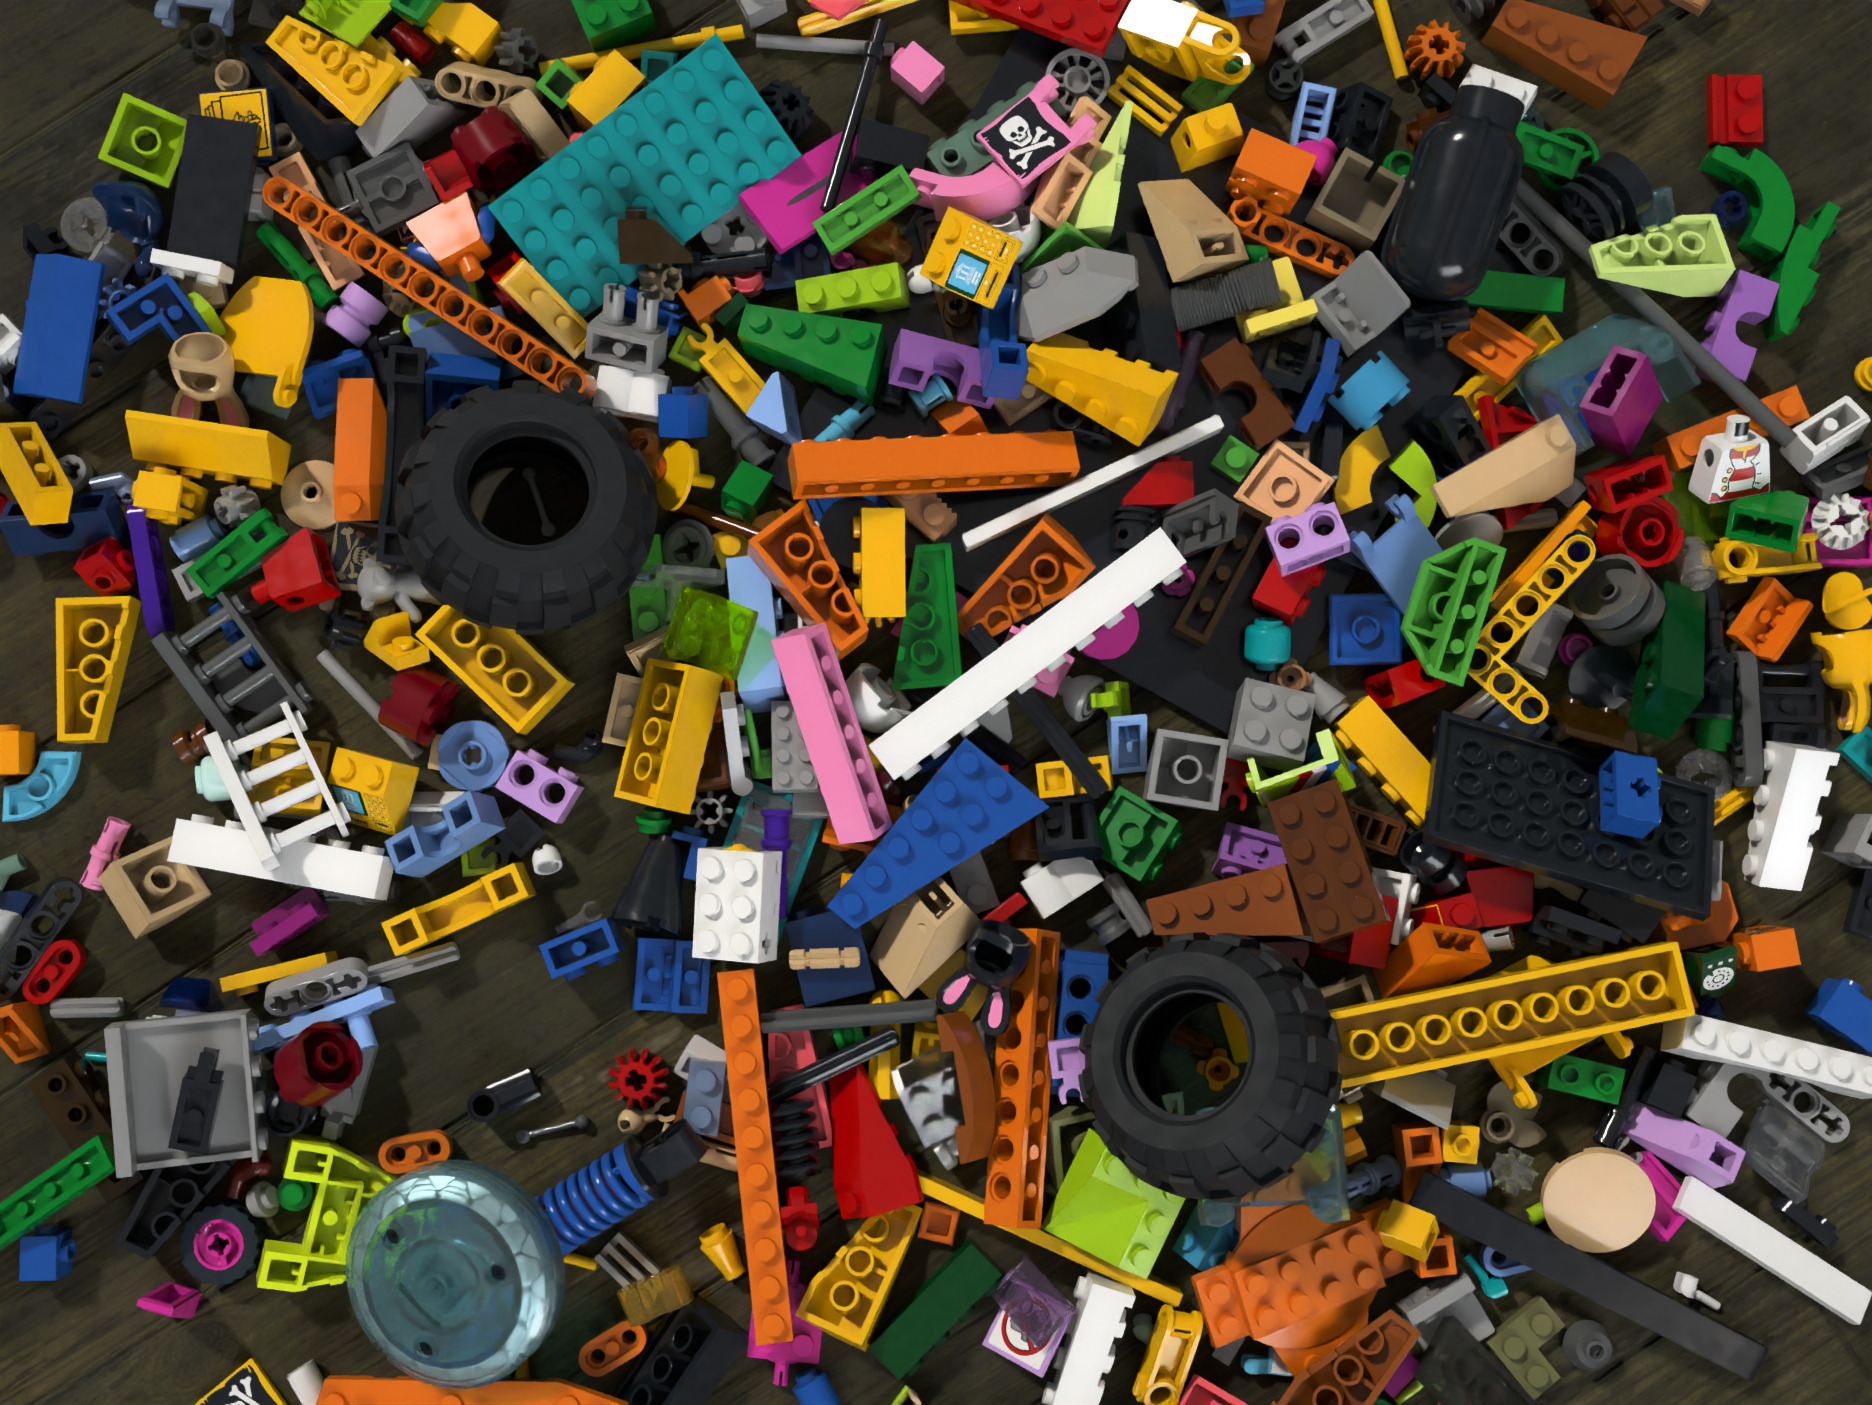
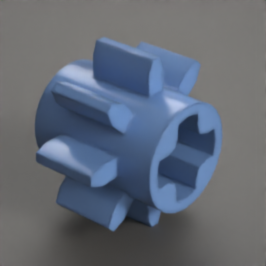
M113 278L112 285L105 286L102 284L99 301L102 308L99 310L98 315L106 319V310L113 306V301L119 300L120 296L124 300L135 293L137 288L131 284L123 288L122 281L117 278Z

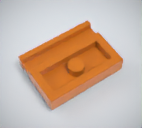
M1480 307L1477 310V314L1472 319H1469L1471 331L1456 333L1448 341L1447 350L1502 386H1505L1527 363V359L1537 352L1538 344Z

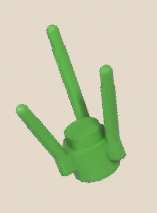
M746 709L744 712L746 725H743V731L748 739L752 778H772V747L759 748L752 712L750 709Z

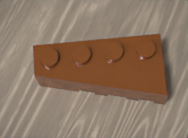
M1288 864L1269 867L1146 900L1154 935H1180L1205 932L1207 935L1233 933L1243 936H1312Z

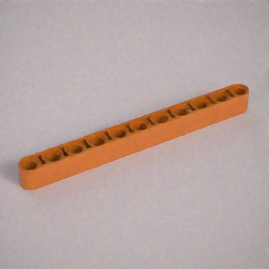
M280 176L272 177L264 184L262 196L271 208L552 390L560 393L564 387L570 389L571 380L580 375L582 386L577 392L588 396L589 400L595 395L597 382L591 373L438 274L413 260L407 254L314 194ZM289 189L288 199L282 203L283 193ZM318 208L317 218L311 222L310 215L314 209ZM346 226L347 234L344 239L339 240L340 230ZM375 245L376 253L368 260V250L371 246ZM404 263L405 272L397 279V268ZM434 282V292L426 298V286ZM463 300V312L455 317L454 307L459 301ZM492 319L493 329L488 335L484 336V323ZM521 338L523 341L522 350L514 355L512 352L513 342ZM547 357H551L552 368L549 372L543 374L541 371L542 361Z

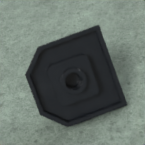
M1717 646L1710 652H1704V698L1688 718L1732 720L1734 653L1726 652V647Z

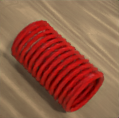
M405 22L396 24L390 33V40L420 64L428 62L435 51L434 45Z

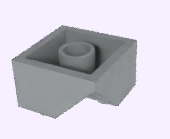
M1157 728L1147 766L1142 799L1211 812L1218 811L1229 740Z

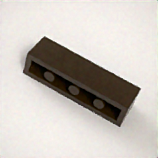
M1242 501L1239 503L1235 538L1214 546L1170 633L1200 649L1208 643L1265 534V527H1268L1273 519L1272 517Z

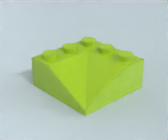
M1089 1128L1041 1227L1120 1269L1147 1279L1186 1198L1155 1188L1134 1176L1117 1156L1110 1153L1097 1131Z

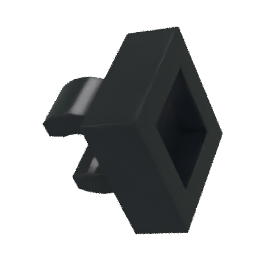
M36 222L23 227L22 247L33 262H35L36 254L66 255L69 244L67 241L59 244L51 242V240L58 238V229L56 227H48L42 231Z

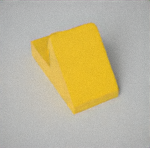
M407 611L375 620L363 641L364 647L396 671L430 661L429 648L411 635L410 619Z

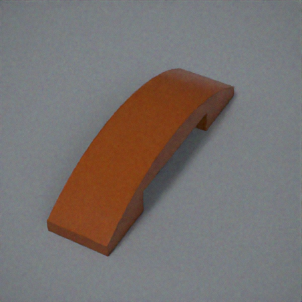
M957 1011L937 1015L936 1019L942 1052H954L965 1124L955 1126L954 1130L960 1164H966L988 1157L994 1136L996 1106L991 1068L983 1043L965 1011Z

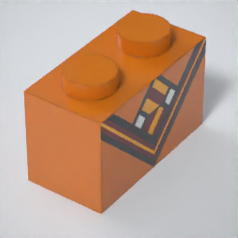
M1760 925L1736 929L1730 932L1726 941L1721 942V944L1736 946L1738 952L1737 969L1760 972L1801 965L1794 928Z

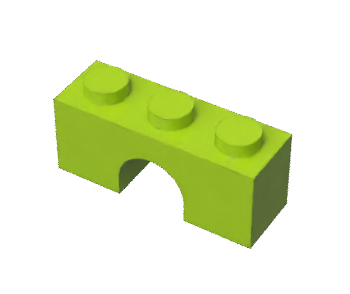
M898 262L796 280L799 312L843 318V312L853 309L868 308L880 313L911 307L908 281L906 279L907 273Z

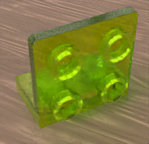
M682 585L660 654L669 658L695 663L723 677L737 680L755 628L758 612L717 594Z

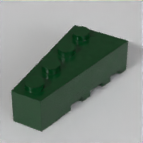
M1664 580L1659 588L1664 592L1666 606L1663 616L1654 630L1642 638L1627 727L1670 740L1704 698L1705 592Z

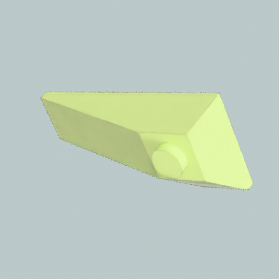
M1716 214L1681 215L1674 217L1668 224L1659 227L1653 224L1647 226L1641 233L1632 236L1623 234L1593 244L1589 248L1597 278L1681 297L1718 296L1736 269Z

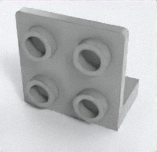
M1457 1266V1274L1440 1276L1396 1302L1404 1319L1422 1332L1417 1341L1434 1367L1440 1366L1495 1332V1328L1473 1293V1290L1476 1289L1469 1276Z

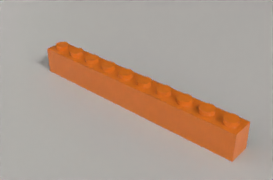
M746 968L721 971L717 973L756 1346L789 1342L794 1340L755 969Z

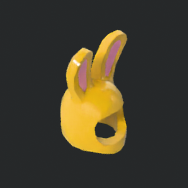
M1872 629L1822 635V632L1810 633L1812 645L1821 652L1824 660V669L1821 672L1824 683L1834 689L1843 691L1837 721L1838 728L1843 731H1850L1852 729V733L1860 734L1870 718L1871 697L1869 685L1872 683Z

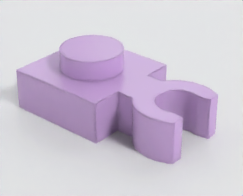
M1080 1037L1047 1041L1052 1079H1063V1083L1058 1090V1096L1062 1105L1067 1104L1066 1092L1071 1088L1079 1091L1080 1101L1084 1102L1079 1087L1078 1074H1082V1070L1085 1069L1086 1054H1082L1079 1050Z

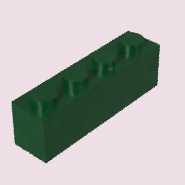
M970 1236L872 1336L868 1349L898 1380L906 1373L909 1376L913 1375L925 1361L922 1356L931 1347L936 1350L944 1344L950 1336L948 1330L957 1320L960 1323L965 1322L976 1309L973 1304L983 1294L988 1297L1001 1284L999 1277L1002 1275L1001 1267Z

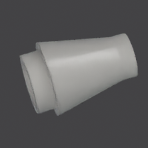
M1312 672L1311 684L1304 686L1302 690L1316 694L1314 710L1320 720L1325 719L1330 725L1345 713L1351 705L1345 700L1347 698L1346 695L1321 679L1315 672Z

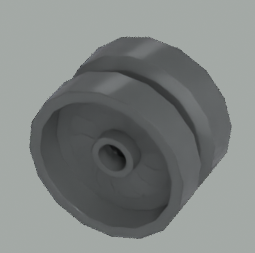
M1611 554L1594 560L1573 582L1568 594L1569 608L1601 643L1609 646H1626L1644 638L1659 623L1666 606L1664 592L1633 557L1624 554Z

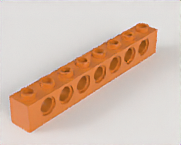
M1029 928L1019 930L1030 938L1031 955L1024 970L1011 989L1012 1010L1009 1027L1005 1033L997 1036L994 1071L995 1129L992 1146L988 1155L983 1224L1041 1229L1051 1069L1047 1041L1054 1040L1061 933Z

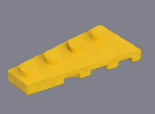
M288 15L285 16L265 42L350 121L359 127L363 125L404 73L396 66L388 62L385 63L369 53L351 47L337 38L334 39L320 30Z

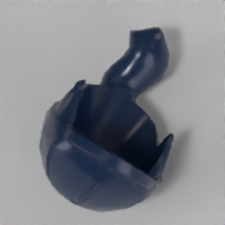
M133 181L97 182L92 192L96 200L106 211L107 226L112 227L110 233H115L118 229L128 241L141 245L143 251L136 259L135 272L141 278H149L153 271L152 263H150L152 248L162 250L158 238L165 223L162 201L152 189L143 183Z

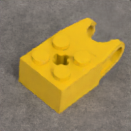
M1132 0L1118 24V28L1133 55L1169 74L1195 82L1198 76L1228 85L1238 84L1250 74L1252 63L1247 52L1239 48L1241 36L1237 28L1229 22L1200 11L1190 2L1182 1L1180 4L1171 0ZM1222 34L1233 36L1232 42L1227 41ZM1238 59L1244 62L1239 72L1235 74L1225 72V67L1231 60Z

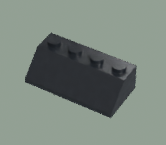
M683 1286L647 1340L645 1347L637 1355L611 1396L627 1401L629 1405H704L749 1337L731 1316L690 1288Z

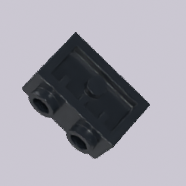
M1363 82L1353 84L1339 91L1334 101L1335 109L1327 138L1332 140L1337 146V154L1342 153L1345 147L1373 161V164H1376L1393 101L1392 97Z

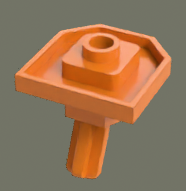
M1722 880L1720 901L1711 900V916L1705 921L1666 911L1660 921L1666 941L1678 942L1681 951L1726 941L1739 918L1729 884Z

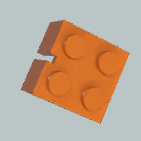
M1251 128L1224 190L1229 192L1235 200H1241L1245 196L1253 197L1258 201L1257 205L1262 206V209L1288 218L1302 193L1317 156Z

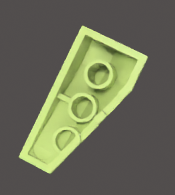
M1126 101L1090 167L1093 173L1066 220L1102 248L1108 247L1114 227L1121 185L1120 179L1125 159L1123 153L1127 144L1132 114V101Z

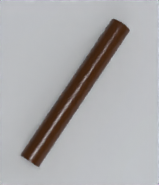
M684 502L679 509L672 511L748 540L762 531L760 528Z

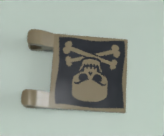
M337 521L331 559L340 591L358 592L357 579L360 571L363 569L362 563L365 559H373L377 566H385L392 571H395L397 566L380 565L376 562L378 524ZM341 596L319 603L320 609L327 614L331 612L338 614V609L341 606ZM394 599L377 604L375 609L376 616L382 618L396 614V602Z

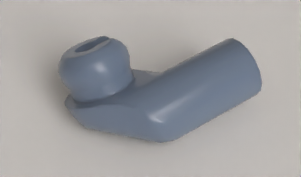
M124 472L98 476L89 480L92 492L114 489L115 494L122 498L121 501L123 503L132 504L134 501L131 491L135 480Z

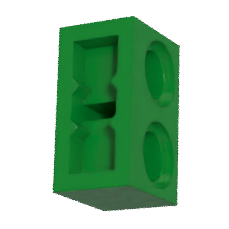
M1565 1054L1537 1069L1534 1083L1546 1088L1618 1105L1626 1069L1604 1062Z

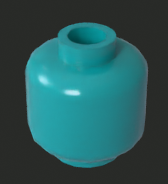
M1259 617L1254 619L1253 624L1246 627L1244 656L1250 662L1256 663V669L1277 670L1278 664L1289 660L1291 629L1283 624V619Z

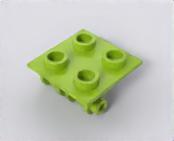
M305 0L306 4L299 12V15L357 48L392 9L389 5L392 0Z

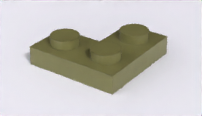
M1537 1294L1497 1327L1493 1334L1483 1340L1533 1401L1561 1378L1538 1348L1564 1328L1565 1324L1544 1298Z

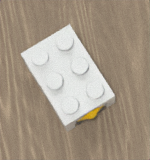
M734 844L731 847L698 848L693 958L757 964L777 960L782 851L750 849L743 844Z

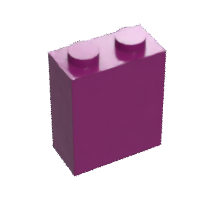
M1614 345L1581 401L1579 408L1597 447L1630 457L1663 399V394L1648 355Z

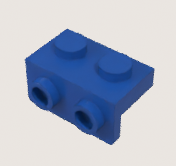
M347 349L339 352L337 358L328 361L315 360L304 365L301 383L304 385L313 416L317 419L337 413L338 379L375 378L383 397L372 358L363 350Z

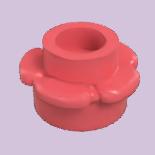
M761 271L733 275L735 282L732 284V287L744 297L757 296L761 293V289L765 287L766 281Z

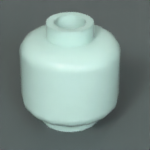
M212 756L204 757L201 761V766H195L197 793L204 794L205 799L209 802L231 800ZM240 758L233 761L237 773L243 770L245 773L249 772L248 764L241 765Z

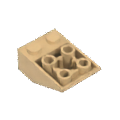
M1189 179L1144 181L1138 183L1144 206L1147 209L1173 283L1202 280L1203 278L1213 276V274L1216 276L1220 272L1222 274L1223 272L1227 273L1228 270L1231 271L1249 260L1238 227Z
M939 876L893 906L869 957L900 995L906 999L970 938L973 929L982 921Z

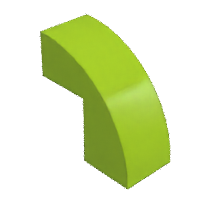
M1411 438L1387 466L1417 492L1411 501L1415 506L1416 514L1428 529L1437 505V500L1429 487L1437 483L1428 456Z

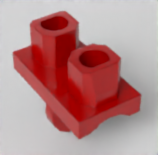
M807 1185L785 1188L787 1206L780 1207L783 1234H786L787 1243L792 1249L801 1252L810 1250L817 1241V1230L819 1229L817 1202L809 1203Z

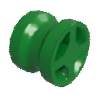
M863 1026L831 1028L839 1050L867 1037Z

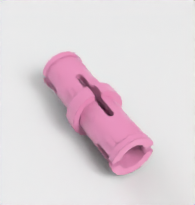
M112 816L107 818L97 845H93L90 850L92 856L79 882L80 884L93 890H103V886L98 878L110 863L120 858L119 850L131 824L120 818Z

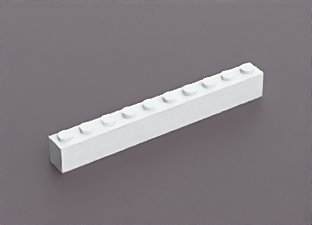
M1158 528L868 746L894 780L900 776L905 781L922 769L918 762L929 754L933 759H936L951 747L948 740L958 732L963 738L980 726L976 720L987 711L991 716L995 715L1009 704L1005 697L1016 689L1020 694H1023L1038 682L1034 677L1044 668L1049 673L1054 671L1067 661L1063 655L1074 646L1080 651L1094 641L1096 637L1092 632L1104 624L1107 629H1110L1125 618L1122 610L1131 603H1134L1138 608L1153 597L1154 594L1151 588L1159 582L1163 581L1167 586L1181 576L1183 571L1180 567L1187 561L1162 528Z

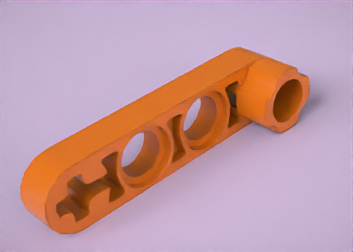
M1245 196L1241 200H1234L1226 215L1238 227L1243 241L1252 245L1262 244L1270 253L1282 258L1289 257L1291 262L1327 278L1335 280L1355 260L1354 253L1348 246L1258 207V201L1253 197ZM1241 212L1247 215V222L1237 218ZM1259 219L1263 220L1262 224L1258 229L1257 235L1253 234L1252 232L1255 226L1257 225ZM1271 225L1278 226L1283 232V239L1279 242L1267 240L1264 235L1266 227ZM1303 239L1311 241L1315 247L1314 254L1307 257L1299 254L1296 248L1297 242ZM1324 247L1327 249V251L1324 254V256L1326 257H1323L1321 263H1319L1316 261V259L1319 257L1320 253L1322 252V248ZM1336 255L1343 257L1342 263L1344 265H1341L1339 269L1332 267L1334 261L1331 259H1334Z

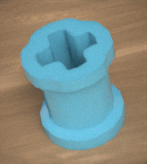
M938 373L932 375V380L926 383L923 392L912 389L907 392L912 403L923 418L928 416V411L945 400L948 402L953 400L950 390Z

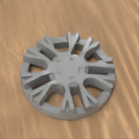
M1070 48L1057 54L1049 63L1045 76L1051 73L1056 80H1063V83H1059V87L1056 90L1065 91L1066 94L1059 101L1069 115H1071L1077 99L1083 96L1089 97L1099 106L1104 101L1110 85L1109 71L1102 58L1077 48ZM1069 56L1073 58L1074 66L1070 67L1067 59ZM1080 56L1092 60L1087 68L1079 65ZM1058 62L1066 69L1065 74H1059L1053 70ZM1099 66L1101 71L1091 76L1090 72ZM1094 80H1104L1103 89L1096 88L1091 82ZM1087 92H1092L1098 98L1094 100ZM1069 95L1074 97L1071 106L1065 104Z

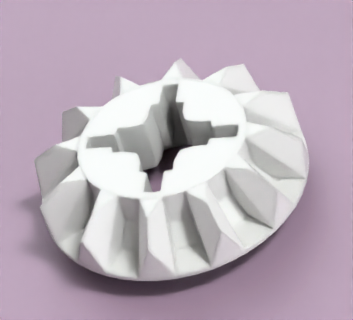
M1849 493L1833 494L1830 498L1821 500L1815 506L1811 517L1812 529L1814 533H1818V540L1825 546L1836 550L1849 549L1865 540L1864 535L1871 527L1867 521V516L1870 512L1864 510L1860 504L1861 500L1850 497ZM1839 512L1841 516H1851L1852 520H1849V523L1845 524V529L1843 525H1830L1831 522L1839 518Z

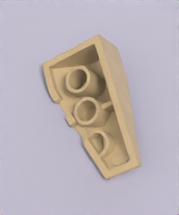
M1557 414L1530 427L1429 488L1446 518L1544 502L1573 485L1576 443L1561 416Z

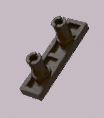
M934 212L914 218L925 259L941 222L936 221ZM931 281L947 341L974 348L979 347L977 313L974 302Z

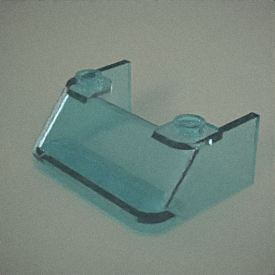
M1613 313L1528 361L1515 374V385L1538 423L1557 414L1561 416L1576 443V457L1595 445L1576 415L1581 412L1579 405L1590 387L1584 376L1603 365L1614 345L1630 350L1634 348L1635 351L1648 355L1661 392L1667 403L1702 383L1676 340L1667 330L1624 313Z

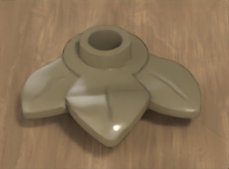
M1502 1080L1494 1084L1486 1096L1487 1109L1479 1119L1480 1132L1483 1137L1493 1143L1509 1141L1520 1148L1530 1147L1546 1138L1547 1134L1532 1119L1540 1107L1542 1095L1533 1091L1537 1099V1106L1531 1109L1519 1108L1513 1100V1095L1515 1094L1512 1089L1510 1090L1506 1087ZM1499 1118L1502 1123L1499 1130L1493 1131L1491 1123L1494 1119Z

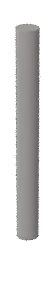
M757 33L756 48L862 55L864 45L868 42L865 40ZM883 42V47L885 48L883 56L893 57L895 43Z
M327 649L317 656L316 659L412 760H415L422 754L423 750L414 741L379 723V703Z

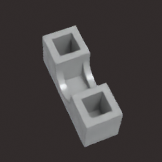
M1704 1060L1698 1069L1699 1076L1681 1116L1687 1121L1712 1130L1726 1139L1744 1113L1728 1097L1727 1087L1730 1080L1735 1075L1743 1073L1750 1079L1765 1083L1772 1072Z

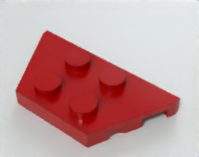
M1484 395L1477 399L1482 431L1492 450L1545 420L1538 416L1532 417L1526 411L1516 406L1507 408L1494 402L1495 397L1491 395ZM1546 501L1496 509L1497 518L1503 531L1515 526L1519 520L1533 513Z

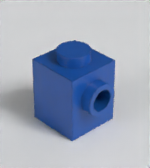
M674 386L672 387V393L658 394L659 437L686 439L707 437V394L693 393V387Z
M47 1223L37 1225L34 1231L21 1236L19 1281H56L72 1273V1261L76 1254V1243L72 1239V1229H58V1224Z

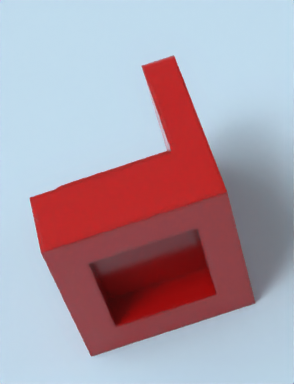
M451 149L423 164L424 170L442 202L474 186L455 149Z

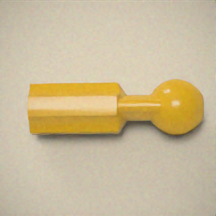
M879 990L872 995L868 1004L899 1002L902 999L899 994L892 990ZM901 1023L870 1026V1035L887 1027L895 1028L901 1042ZM901 1043L869 1059V1078L880 1099H898L900 1097Z

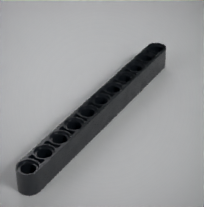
M1424 1171L1408 1202L1415 1208L1435 1215L1436 1220L1752 1382L1769 1351L1768 1347L1606 1262L1578 1250L1570 1244L1567 1245L1559 1238L1429 1171Z

